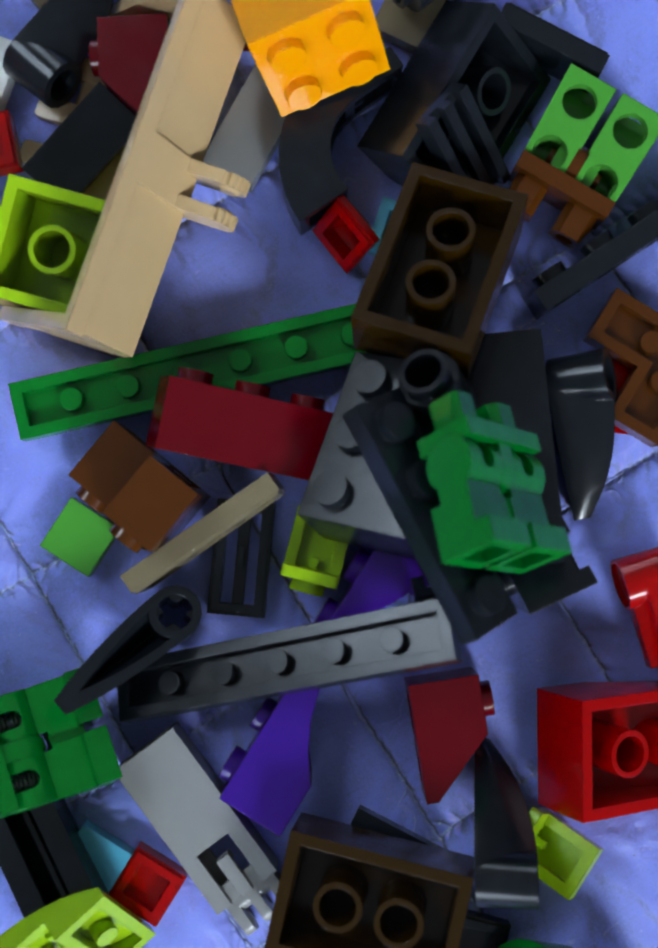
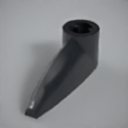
M49 0L18 33L6 49L3 58L5 73L50 108H59L65 105L74 96L80 85L82 77L80 65L89 53L90 40L97 39V17H108L113 0Z
M606 348L550 358L546 361L545 365L553 426L574 521L591 517L604 488L612 459L615 430L614 400L617 394V382L612 357Z
M168 586L158 591L130 615L94 651L68 681L54 702L67 715L113 690L154 663L176 645L189 640L195 633L202 616L201 604L197 596L188 588L181 586ZM166 604L173 609L178 608L180 605L187 610L183 621L188 625L182 629L174 623L168 627L163 626L159 621L164 615L161 607Z
M485 738L475 751L474 878L476 907L539 909L538 856L529 811L518 782L508 764L491 740Z

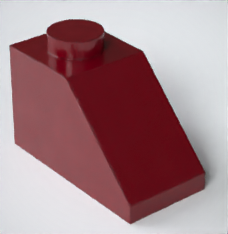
M167 13L97 17V40H90L89 60L93 75L100 77L106 88L135 116H137L171 22Z
M472 667L404 677L421 786L427 804L440 802L487 736L488 730L485 716L495 714L490 683L488 680L479 681V675Z

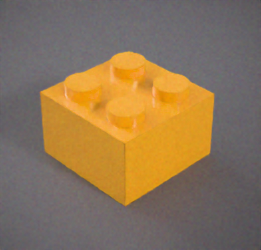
M231 0L248 48L281 117L297 110L311 108L322 99L352 86L363 85L375 76L391 70L370 0Z

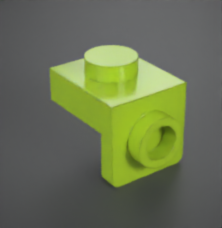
M296 513L280 575L291 578L290 589L323 597L325 587L338 589L348 544L323 538Z
M532 807L529 815L537 847L538 878L568 901L572 900L604 849L547 808Z

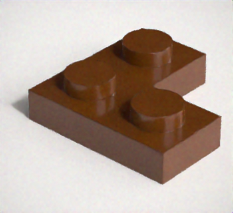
M616 288L609 295L583 341L597 350L608 349L612 359L631 370L614 400L615 426L652 448L658 446V312Z

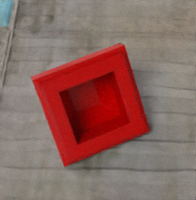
M345 195L336 199L312 229L313 233L346 274L351 272L380 240L369 221Z

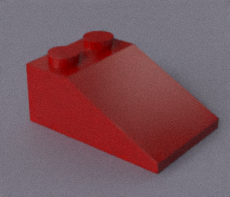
M658 681L580 682L537 688L539 805L581 823L658 809Z

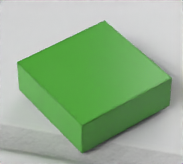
M71 497L40 546L89 577L93 575L116 539L109 531L114 522L77 498Z

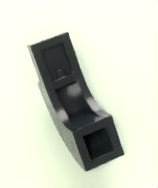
M391 47L385 49L391 70L375 76L363 85L352 86L322 99L311 108L290 113L284 119L279 143L281 183L287 210L301 236L316 226L338 197L345 195L347 198L348 188L335 169L331 155L332 149L342 129L355 117L389 95L403 71V64Z

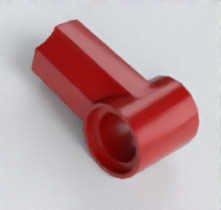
M658 547L614 559L610 565L616 592L623 606L630 610L645 664L651 669L658 668Z

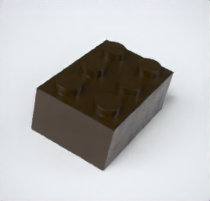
M412 162L351 316L354 348L371 354L404 359L421 349H435L450 355L468 381L522 232L529 195Z
M301 812L290 832L265 948H459L474 881V857Z

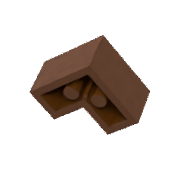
M113 420L69 473V476L81 485L76 494L94 510L105 514L114 522L109 531L121 543L136 553L141 548L149 552L157 551V549L182 532L211 496L152 447L145 446L146 442L124 424Z

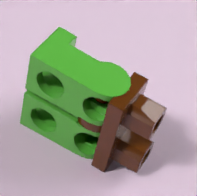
M572 63L508 180L512 182L509 189L529 195L524 217L525 221H530L542 200L561 211L548 234L558 242L574 249L592 229L595 230L608 217L616 201L657 139L658 113L623 93L609 112L591 146H586L585 142L617 89Z

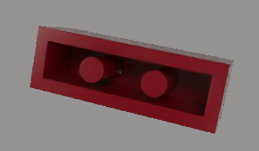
M179 367L177 377L171 375L160 376L145 446L304 480L310 479L333 415L331 412L324 411L326 400L292 393L290 403L269 398L270 387L236 380L234 390L212 385L214 374L185 367Z

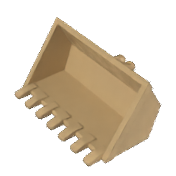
M120 0L112 4L108 16L167 13L171 20L126 147L83 193L104 199L106 202L66 313L43 311L0 299L1 321L18 327L35 329L115 358L133 357L182 219L186 218L224 232H234L238 222L237 216H234L224 208L212 206L191 198L196 183L223 192L226 195L246 198L251 183L246 178L203 162L246 43L234 8L227 0ZM85 58L80 65L82 71L80 84L82 86L75 104L67 102L59 108H50L39 100L35 109V114L39 119L60 126L99 81L104 85L100 77L93 75L89 58ZM25 140L20 150L22 162L26 164L43 144L32 140Z

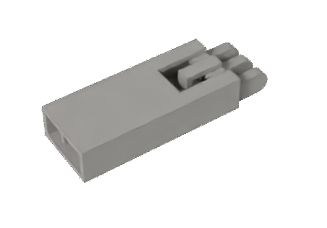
M177 721L119 764L123 776L119 780L216 914H220L227 908L240 928L249 936L259 929L257 920L248 908L250 905L253 904L265 921L271 920L274 904L267 896V893L272 890L274 895H277L281 877L277 870L278 858L249 818L219 799L224 784ZM228 834L250 864L241 870L234 861V854L230 849L217 858L210 849V846Z

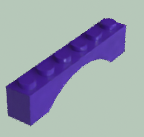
M360 548L342 578L350 582L339 602L329 597L313 623L381 610L409 594L410 581L413 577L423 576L425 587L430 585L417 560L372 549L368 553ZM319 689L281 695L277 701L271 697L265 698L249 725L257 731L246 751L237 745L235 746L218 774L219 777L226 781L219 799L279 837L312 786V766L309 749L310 723Z

